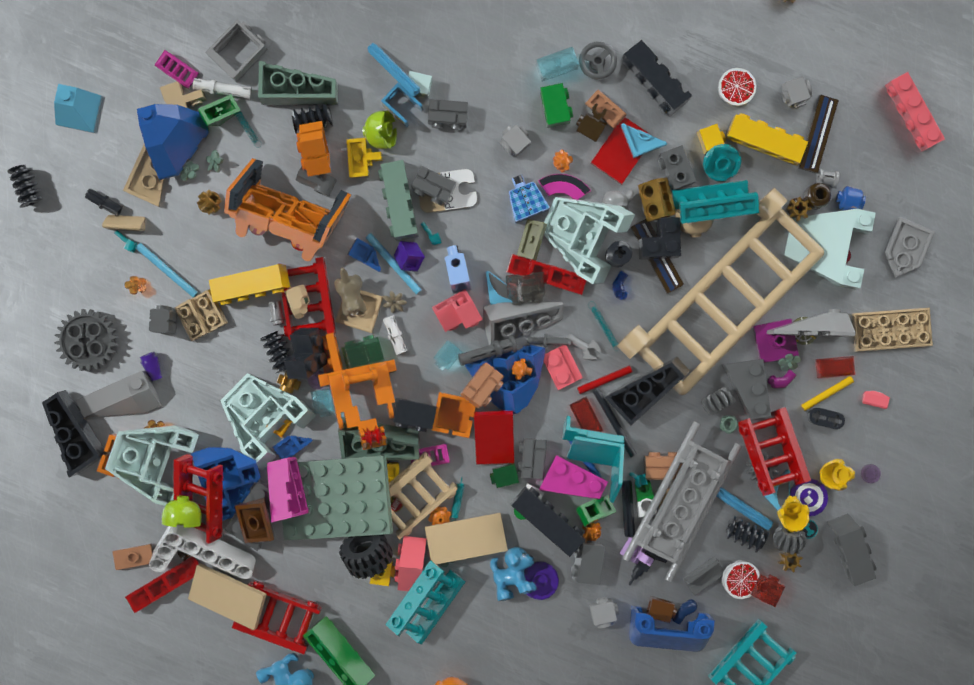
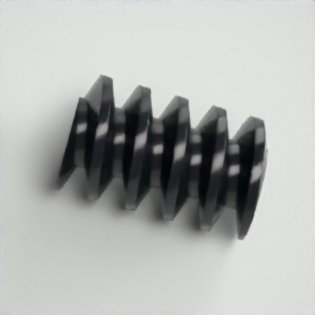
M323 103L322 109L316 104L315 111L310 106H308L307 112L300 108V114L293 109L292 122L295 133H297L299 125L322 121L324 128L327 127L328 122L333 126L330 108L325 103Z
M18 165L7 170L8 174H12L9 178L14 182L12 184L13 188L17 189L15 190V195L19 196L17 201L22 203L19 206L20 208L34 205L43 199L42 196H36L40 189H33L38 183L31 182L35 175L28 174L33 169L27 168L26 165Z
M615 241L606 250L605 257L611 266L619 268L630 261L633 252L625 241ZM618 250L619 253L622 254L620 258H618V255L615 254Z
M278 331L260 338L262 342L267 341L263 348H270L266 355H273L269 362L276 363L272 366V370H279L275 374L286 370L284 360L291 356L286 354L291 349L283 347L288 342L281 341V338L285 335L278 334Z
M735 515L731 517L726 527L727 539L733 535L734 543L741 539V546L747 542L748 549L755 546V553L763 548L769 536V532L764 534L762 528L757 531L756 525L750 527L749 522L743 524L741 518L736 521Z

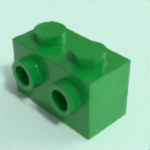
M563 83L540 87L547 128L570 124V118H573L572 107L567 105L566 99H569L568 88H564Z

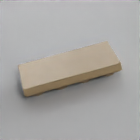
M930 308L852 314V323L855 330V352L933 346Z
M501 513L425 527L430 560L436 565L508 551Z
M200 563L196 567L188 600L255 630L258 626L267 594Z

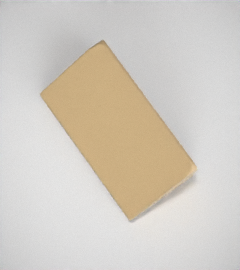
M108 215L102 223V227L108 230L145 231L146 218L141 216L118 215L116 217L115 215Z

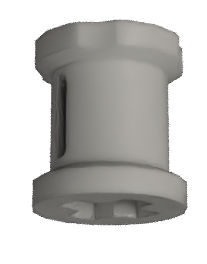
M819 169L816 183L837 188L840 173L839 171L833 173Z

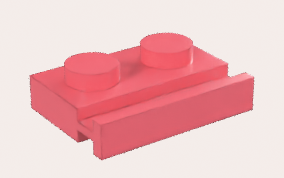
M562 345L545 354L543 362L557 390L583 378L567 345Z

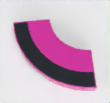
M552 174L538 180L548 197L554 194H565L572 199L579 200L591 191L583 181L567 174Z

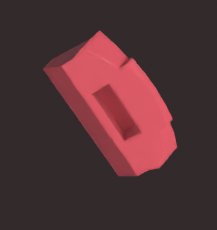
M865 391L862 403L887 409L890 397L877 391Z

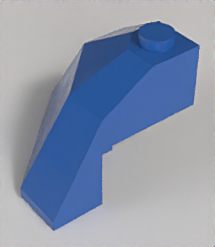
M153 104L137 109L139 127L144 144L159 180L178 176L183 170L182 166L187 159L190 160L198 149L197 146L200 141L209 134V127L199 112L180 105Z
M525 345L515 353L511 351L502 354V357L492 356L465 364L472 377L485 362L504 376L501 380L503 385L497 392L493 391L491 393V402L502 411H513V414H517L528 406L538 388L545 356V348ZM521 358H524L527 367L532 368V373L530 376L524 375L520 380H516L515 375L512 374V367L515 361H520Z
M208 447L191 453L195 467L209 470L218 465H223L222 521L232 518L236 513L235 506L243 503L250 493L249 489L254 482L257 483L261 478L256 460L231 448ZM198 476L201 487L207 488V479Z

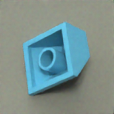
M58 84L54 101L55 124L94 133L102 96L76 87Z

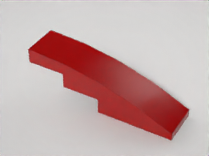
M511 254L506 273L579 295L583 294L586 280L575 272L515 254Z
M193 556L125 596L133 612H138L194 578L196 567L199 564L196 558Z

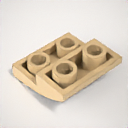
M210 289L174 307L191 342L228 323L218 302L212 301Z

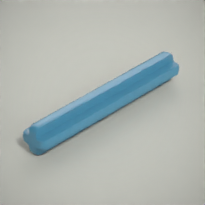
M376 43L368 46V52L412 96L420 93V87Z
M722 487L720 488L716 497L765 530L769 531L773 526L771 520Z

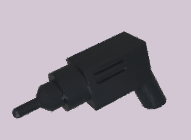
M648 550L644 552L654 561L657 560L663 563L668 561ZM639 560L638 564H635L631 570L633 572L631 574L632 579L628 585H631L639 576L641 577L644 572L647 573L651 566Z

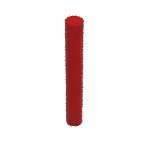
M629 365L579 386L577 390L579 394H583L632 373V369Z

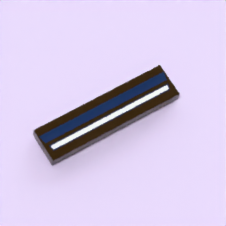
M819 95L806 140L808 144L798 169L818 173L839 102L838 99Z
M646 219L630 227L637 241L641 238L657 237L651 223L647 222ZM648 259L666 294L684 285L670 259Z

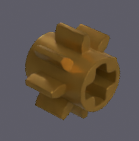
M208 190L198 195L200 200L197 204L202 212L210 215L220 209L219 204L222 201L216 192Z
M798 197L797 202L792 199L789 201L791 206L787 207L786 210L790 211V217H796V221H800L801 216L804 219L808 217L806 212L812 209L807 206L808 200L804 202L801 201V197ZM798 205L799 208H802V211L799 213L798 210H795V207Z
M286 371L284 375L279 374L276 382L280 384V390L292 394L294 389L299 390L301 381H298V379H288Z
M779 553L782 557L778 563L784 564V571L790 568L794 573L797 566L802 567L799 564V560H802L803 557L797 556L796 553L793 555L790 553ZM787 558H792L794 560L793 563L788 562Z

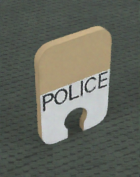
M469 169L438 173L456 182V187L447 205L444 203L441 206L431 201L432 198L427 195L424 197L419 196L420 207L426 213L472 207L477 202L476 192L463 195L459 192L458 188L463 182L475 183L473 172Z

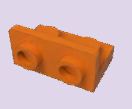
M336 333L322 336V343L327 356V364L323 366L324 373L344 370Z

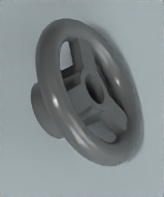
M592 42L582 49L579 56V65L586 76L600 80L607 78L614 72L617 65V56L610 45L604 42ZM600 47L605 49L600 55L592 56L587 54L592 48ZM610 54L611 65L604 72L605 58ZM600 59L601 63L596 64L594 60ZM585 60L590 61V67L598 71V74L592 73L587 69Z

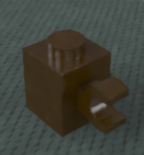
M598 103L592 107L593 115L587 112L585 116L581 115L576 123L579 126L576 131L594 142H597L607 123L601 120L606 114L607 109L605 108L602 113H598L596 111Z

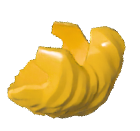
M834 459L825 463L820 469V480L826 487L842 491L847 488V482L855 478V471L851 467L843 465L845 464L843 459Z
M788 496L782 507L777 511V515L785 529L790 532H798L807 526L810 509L808 505L800 503L797 496Z

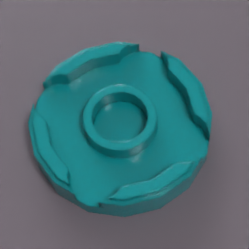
M729 144L716 145L704 157V171L712 180L726 181L728 180L727 178L735 176L739 171L742 162L741 156L735 147Z

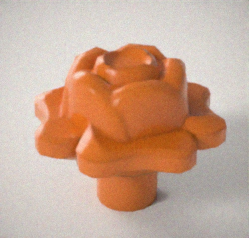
M561 149L555 153L553 164L557 170L563 173L565 170H569V165L573 162V158Z
M524 358L514 362L512 374L515 375L516 380H520L524 375H531L532 368L527 367Z
M438 506L430 513L428 521L432 522V525L450 522L451 512L447 511L445 506Z
M599 522L596 524L592 523L588 527L582 526V529L585 530L583 535L585 542L596 541L600 538L602 527Z

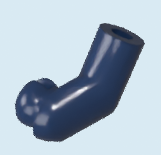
M689 599L681 604L673 621L676 624H681L686 616L694 613L697 609L696 601Z

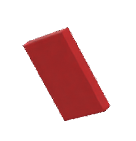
M626 117L614 128L590 163L621 185L642 156L633 158L621 124L625 123L632 128L648 133Z
M513 411L474 412L476 465L514 463Z

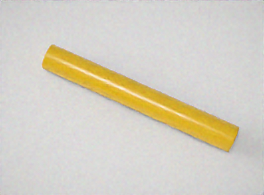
M849 376L801 404L802 409L806 411L854 383L853 378Z

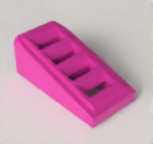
M166 50L163 51L154 65L187 89L193 84L194 78H197L199 75L198 72ZM170 58V61L168 62V64H167V65L165 66V68H164L163 66L165 65V63L167 62V60ZM176 62L177 65L175 66V68L173 69V71L170 72L169 70L171 69V67H172V66L174 65V63ZM181 67H183V71L181 72L179 77H177V73L179 72ZM188 71L191 72V74L189 75V77H188V78L186 79V81L184 82V81H183V78L185 77V75L187 74V72H188Z
M447 443L420 448L419 456L425 451L431 456L430 451L434 450L436 461L431 462V466L450 463ZM438 449L442 450L443 460L439 459Z

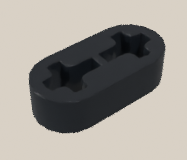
M812 408L807 414L808 421L814 425L840 429L845 424V418L839 412ZM817 411H819V415L824 416V420L817 419V421H815V418L812 417V414L817 413ZM837 415V419L840 420V423H836L835 426H833L834 422L828 421V417L835 418Z

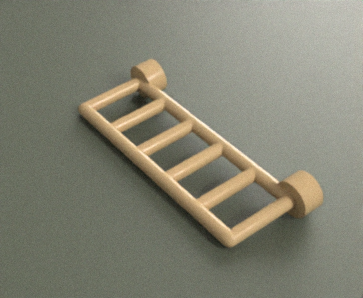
M774 187L759 201V213L756 214L761 219L648 333L638 324L624 337L617 347L629 359L638 353L655 369L664 363L649 347L668 329L701 361L683 381L681 380L673 387L678 394L685 395L823 257L824 250L781 208L788 200ZM775 220L810 252L792 271L758 240ZM749 247L782 279L765 299L731 267ZM721 275L756 307L738 326L703 294ZM694 302L728 334L710 354L676 321Z

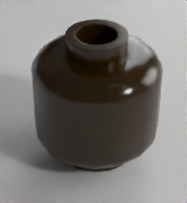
M814 183L803 194L804 202L808 200L807 206L814 210L826 206L831 199L830 189L822 183Z

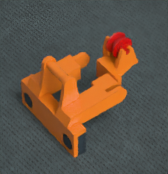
M395 360L317 376L319 388L330 386L339 430L343 429V420L340 414L343 412L346 427L357 426L363 450L386 445L384 427H378L376 418L360 421L358 407L352 405L349 392L350 384L372 380L377 405L387 404L389 417L393 419L392 403H395L389 373L397 371Z

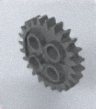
M82 309L81 315L78 311H74V317L68 314V321L61 320L64 326L57 327L61 333L55 334L59 341L54 342V344L60 345L56 352H63L60 359L67 358L65 364L69 365L72 363L73 369H76L79 365V371H84L85 366L87 371H92V366L95 369H99V363L102 366H106L105 359L112 360L109 354H116V351L112 348L113 346H118L117 343H114V340L119 338V336L113 335L117 329L110 328L113 322H106L108 316L104 315L101 317V312L99 311L94 315V310L92 309L88 311V314L86 309ZM94 325L99 327V332L96 335L91 331ZM76 326L80 330L77 337L73 335V329ZM90 338V341L84 343V339ZM97 343L101 347L98 354L93 350L94 345ZM78 345L82 349L79 356L74 352L75 347Z

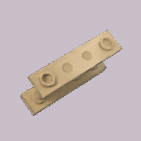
M426 451L419 456V459H416L389 482L390 498L392 496L396 497L413 515L404 523L391 509L392 522L399 528L395 531L399 540L403 536H408L413 531L412 528L446 499H451L456 494V484L452 482L450 485H447L431 467L432 459ZM421 471L426 472L442 490L435 498L416 480V475ZM406 484H410L428 503L421 510H418L401 492V488Z

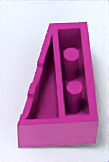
M556 455L539 490L600 499L608 481Z
M296 456L267 463L271 522L309 513Z

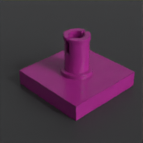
M792 319L753 326L759 359H763L764 363L785 358L787 354L799 356L795 335L767 334V330L792 323Z

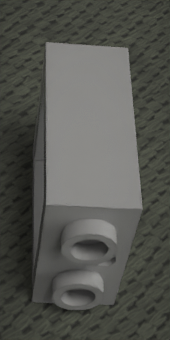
M238 20L205 52L235 82L268 50L264 45L266 41L258 34L254 36L250 32L252 28L245 21L241 23ZM241 30L259 48L236 71L218 53Z

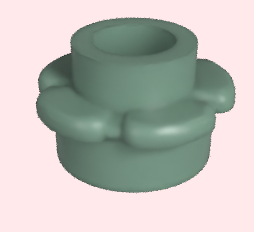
M725 415L721 418L719 426L722 431L731 434L738 429L739 425L735 416Z

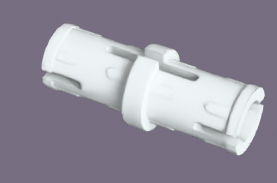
M395 316L383 319L389 334L388 339H391L396 355L407 352L408 350L402 338L403 333L399 330Z

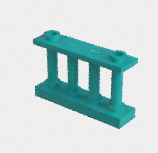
M748 180L672 190L675 209H680V221L682 224L759 213V195L757 192L749 193Z
M430 560L385 625L399 637L404 630H407L406 633L414 641L422 645L466 581L452 570L443 575L445 571ZM438 581H439L440 584L438 585V587L436 588V590L433 592V591H432L433 588L435 587V585H436V584L438 583ZM426 598H429V600L422 608L421 605L423 604V602L426 600ZM418 614L415 620L412 622V624L409 623L414 617V615Z
M758 619L708 677L716 685L719 682H723L725 685H737L727 674L731 668H736L754 685H769L786 665H790L794 661L797 652L791 647L787 651L783 649L766 633L767 626ZM757 639H762L781 656L774 665L753 648V643ZM744 653L750 654L768 670L761 680L741 663L740 658Z

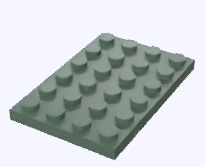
M386 455L297 462L309 513L282 520L284 541L393 533Z

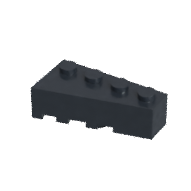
M640 40L623 54L622 63L624 66L635 73L636 81L647 88L648 96L652 100L656 99L660 104L658 107L664 115L668 114L670 117L692 97L689 91H683L682 83L677 78L672 79L670 77L669 69L664 64L657 63L658 57L643 40Z
M675 357L611 391L604 398L631 426L679 383L690 370L678 357Z
M66 390L57 392L42 402L49 424L53 428L56 444L58 443L60 447L61 458L66 464L68 470L66 472L69 478L79 474L100 460L103 454H108L104 451V447Z
M525 486L510 503L511 506L566 555L571 557L585 541L582 536L584 532L576 525L572 527L568 523L569 519L561 512L557 514L553 510L555 507L548 500L542 501L538 497L540 493L533 487L528 489Z

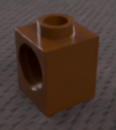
M650 596L646 614L651 615L653 619L670 623L671 619L675 618L677 608L674 607L675 604L672 601Z

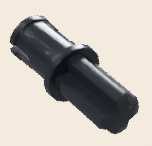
M88 189L85 193L87 200L98 205L99 209H105L116 217L123 209L122 205L110 200L109 196H103L93 189Z

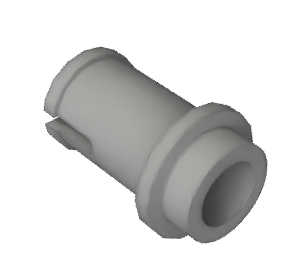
M274 301L269 302L272 317L270 322L273 323V326L284 324L285 317H283L281 301H276V309Z

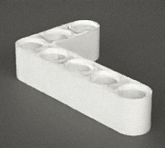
M177 525V527H167L153 551L149 567L155 572L164 571L176 551L180 550L239 578L248 579L253 574L256 558L252 554L219 539L208 544L206 543V533L193 527L183 528L182 525Z

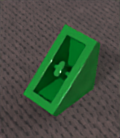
M232 94L198 108L207 126H221L241 111Z

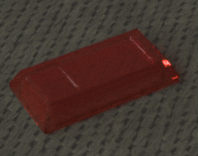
M854 356L815 359L817 378L855 375Z
M587 397L569 405L581 429L596 432L604 431Z

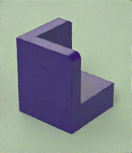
M400 241L394 253L395 260L400 269L404 271L418 272L425 258L416 242Z

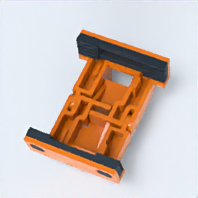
M252 158L226 190L224 213L229 214L231 218L235 219L236 234L239 237H245L249 229L254 235L260 236L269 230L272 234L291 240L293 248L303 251V260L311 261L317 250L324 246L340 221L352 194L341 190L335 198L331 210L305 200L299 201L294 196L260 185L263 161Z

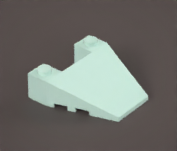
M555 197L544 222L547 224L544 236L555 249L562 253L565 261L573 266L577 275L592 284L604 283L611 265L596 256L608 230L611 229L616 233L627 232L635 214L619 205Z
M851 209L809 215L806 219L801 216L800 221H796V217L792 218L824 250L823 257L810 270L836 286L854 290L861 288L864 269L847 266L846 260L852 231L864 234L872 232L876 213L861 209ZM789 232L784 256L799 264L810 252Z
M248 373L220 400L226 416L234 429V435L239 441L241 452L256 460L257 466L261 470H264L267 467V463L272 462L276 457L265 443L274 435L273 432L284 424L286 419L290 418L294 424L304 429L316 416L305 402Z
M179 426L118 431L105 469L155 504L165 506L168 502L174 500V485L161 482L172 447L193 453L199 435L192 430Z

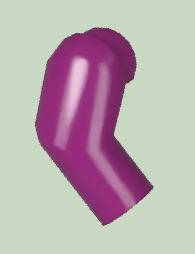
M788 370L783 377L771 375L767 382L774 389L786 388L797 375L793 371Z

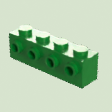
M327 616L318 621L303 635L343 685H366L375 676L371 668L362 660L358 652L352 648L345 636L338 631L334 623Z

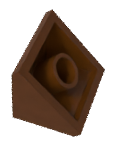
M265 498L235 506L245 543L274 540V531Z

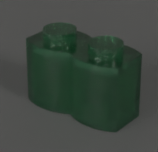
M374 335L363 337V341L356 343L355 340L345 342V346L341 347L347 369L385 360L379 337L374 338Z

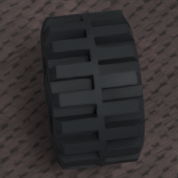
M384 534L351 536L344 539L343 544L340 545L339 555L350 575L358 579L372 578L374 575L380 574L382 570L388 567L387 564H390L392 561V548Z

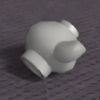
M629 190L627 193L608 191L604 195L603 203L619 205L629 210L628 203L635 195L633 190Z

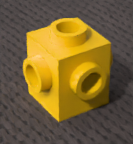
M393 561L387 564L388 567L384 570L385 572L370 578V584L389 586L391 577H395L396 571Z

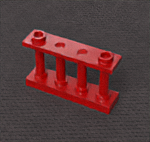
M324 257L315 258L316 263L310 266L287 269L288 277L308 273L318 274L319 282L306 285L305 288L307 293H321L322 300L319 303L308 304L307 310L308 312L319 310L324 312V320L322 322L293 326L291 317L293 313L285 292L291 288H285L282 293L286 319L284 334L289 340H291L290 335L299 328H319V330L327 331V334L336 333Z
M786 407L772 411L771 418L752 424L750 418L738 422L739 432L743 436L758 480V488L763 496L776 493L774 486L789 481H794L795 485L811 481ZM774 425L778 436L758 442L754 431ZM777 444L782 445L784 455L764 461L761 449ZM787 462L791 472L771 479L767 468Z
M186 454L174 459V500H177V496H188L189 500L193 501V492L206 496V506L196 503L201 513L206 514V524L201 522L200 526L193 528L206 532V543L210 544L220 539L223 532V465L204 470L193 466V456ZM193 474L206 478L207 488L193 484Z
M254 580V582L248 583L247 585L270 596V600L263 619L255 630L235 621L232 628L304 655L309 644L305 643L306 640L303 635L308 630L313 614H320L322 608L318 607L319 604L310 600L305 602L264 587L265 584ZM277 600H281L289 604L281 626L275 632L270 630L268 625ZM297 606L307 611L297 637L291 638L287 636L286 632Z

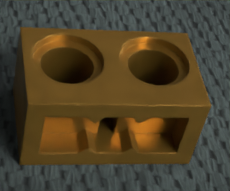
M667 177L653 179L638 185L647 222L676 215Z

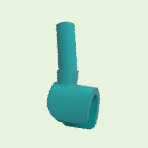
M425 222L420 224L427 233L432 245L442 243L439 233L432 235Z
M116 230L114 234L126 243L124 249L134 253L137 243Z
M633 472L629 473V476L634 478L637 488L648 484L645 474L636 475Z

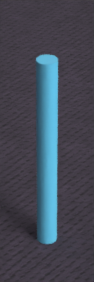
M372 233L368 234L366 239L417 295L422 289L406 271L400 269L397 261Z
M139 243L136 246V249L190 296L193 298L197 296L198 292L143 244Z

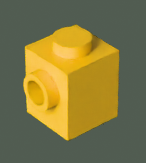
M718 124L700 129L697 132L704 154H707L714 146L726 142L723 131L719 130Z

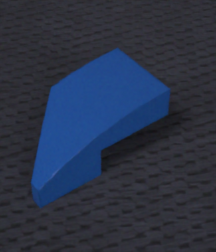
M356 238L347 255L380 272L381 268L374 247Z
M291 435L285 437L272 448L280 459L294 456L313 440L312 438Z

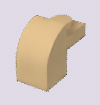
M178 81L160 87L166 104L189 108V106H200L203 104V101L207 100L205 93L201 89L185 95L183 87Z

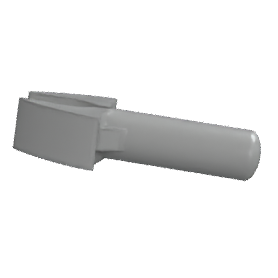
M571 334L567 336L571 340V344L583 350V359H597L590 355L588 348H594L596 351L601 352L594 340L586 344Z

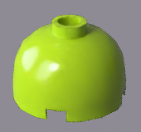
M389 110L372 113L367 118L362 131L363 136L366 137L371 146L377 149H390L395 146L397 128L393 129L392 122H395L393 114Z
M177 496V500H171L163 508L161 524L170 527H177V525H182L183 528L198 527L202 519L201 510L194 501L189 500L188 496Z

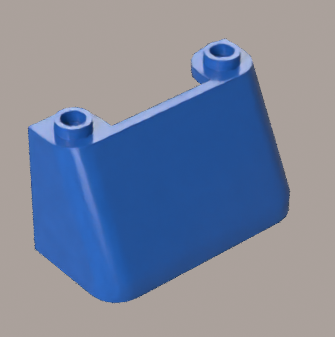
M631 606L629 639L634 645L640 647L699 652L705 648L711 638L715 620L708 613L698 612V617L695 620L688 621L687 630L655 627L653 617L643 613L642 607Z

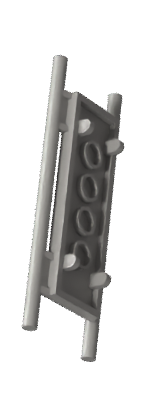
M695 421L691 425L622 558L629 562L637 546H641L672 562L665 577V580L672 582L742 448L741 445L735 443L726 460L695 444L692 441L701 425ZM680 463H683L652 524L649 525Z

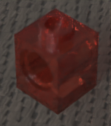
M760 574L751 595L764 603L776 607L786 586L780 584V579L771 574L768 577Z

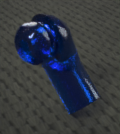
M621 270L612 283V289L617 299L624 300L627 298L628 293L625 291L623 283L628 275Z

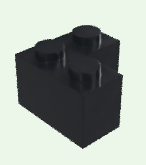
M680 217L660 218L657 220V237H646L638 240L639 259H673L681 256Z
M299 328L290 335L294 354L284 360L288 379H308L327 364V356L324 351L319 328Z
M396 398L393 409L394 418L391 420L395 422L397 427L408 428V425L416 426L415 430L427 432V429L432 430L437 407Z

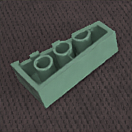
M259 61L258 98L262 105H323V103L326 105H338V85L336 79L313 73L308 74L300 70H291L280 65H271Z
M404 160L381 164V169L378 170L380 181H384L385 185L382 193L384 200L387 199L388 202L386 213L387 218H391L392 226H389L391 237H394L396 241L419 237Z
M341 417L343 429L339 430L338 428L341 459L386 455V460L419 459V431L412 428L377 423L378 427H384L386 445L363 450L357 426L347 428L345 418Z

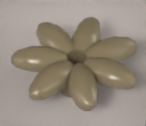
M390 291V297L383 296V299L387 301L383 307L388 308L391 306V313H394L396 308L403 312L401 305L407 304V301L400 300L402 293L395 296L394 292Z

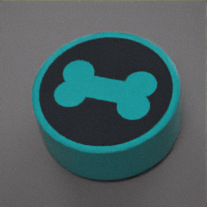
M809 519L807 526L801 531L805 532L806 539H811L816 536L818 526Z

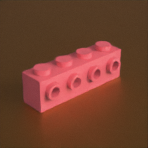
M908 72L885 85L888 95L893 99L897 111L902 115L907 129L912 133L914 141L921 151L945 139Z

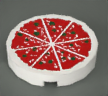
M729 69L718 82L720 98L730 106L739 107L747 104L756 93L757 85L755 78L745 69Z
M738 560L726 567L722 576V584L725 591L736 599L749 598L756 593L760 585V574L753 564L748 561Z

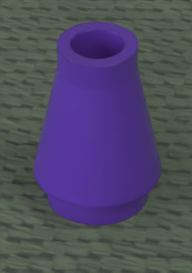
M151 352L141 356L140 363L151 378V381L162 378L158 355L155 352Z

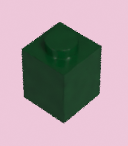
M515 463L492 468L493 473H490L492 485L496 484L497 488L519 483Z

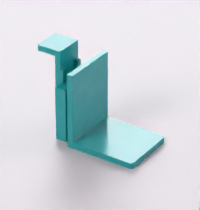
M567 416L563 425L562 440L573 441L567 454V459L612 466L610 502L614 503L623 482L624 436L570 427L571 416Z

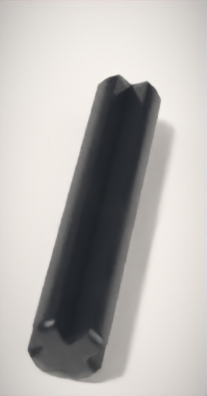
M623 480L621 488L625 537H634L632 481Z

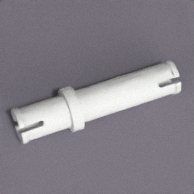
M194 78L193 90L201 89L204 92L210 93V95L222 94L228 96L232 94L233 97L249 100L252 96V87L220 83L214 79L209 81Z

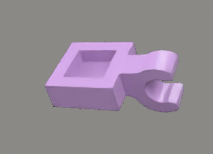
M629 537L620 552L621 555L624 556L633 538ZM638 545L630 561L638 564L640 560L651 566L654 559L644 553L646 549Z

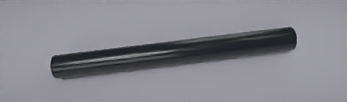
M600 389L593 390V394L616 434L624 436V448L630 458L637 455Z

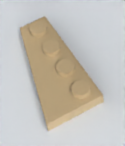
M144 144L123 191L159 207L164 179L159 180Z

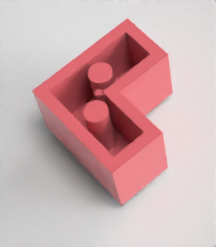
M466 289L432 307L445 332L455 330L461 323H463L465 328H472L478 325L479 321L483 320Z
M403 536V543H399L397 555L401 556L400 559L396 558L394 582H398V590L409 591L422 573L427 538Z

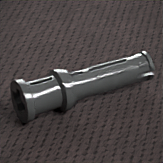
M511 335L508 339L493 341L492 345L458 354L460 365L464 366L465 364L492 356L502 357V354L511 351L515 353L517 352L516 341Z

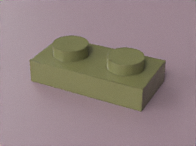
M527 219L517 252L518 256L537 260L547 226L546 223Z

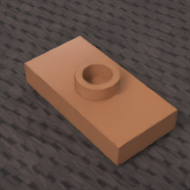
M597 90L585 103L591 110L594 104L598 103L596 108L598 113H602L606 108L607 112L601 119L613 129L626 116V113L600 90Z
M152 543L112 551L115 569L120 570L149 564L153 554Z

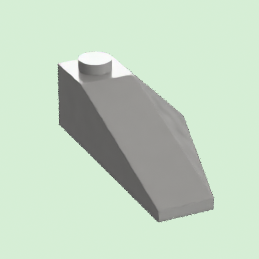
M501 302L483 306V322L489 345H492V342L495 340L502 341L508 339L511 335L514 339L523 335L527 337L531 335V331L537 328L543 329L563 319L562 302Z
M829 309V313H821L767 330V334L845 337L855 336V330L848 313H841V309Z
M146 371L130 375L76 400L84 418L142 414L162 406L151 378Z

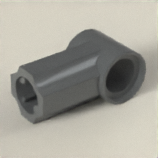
M302 166L296 177L297 182L309 186L314 191L327 197L330 196L337 179L327 174L308 177L307 171L303 170Z

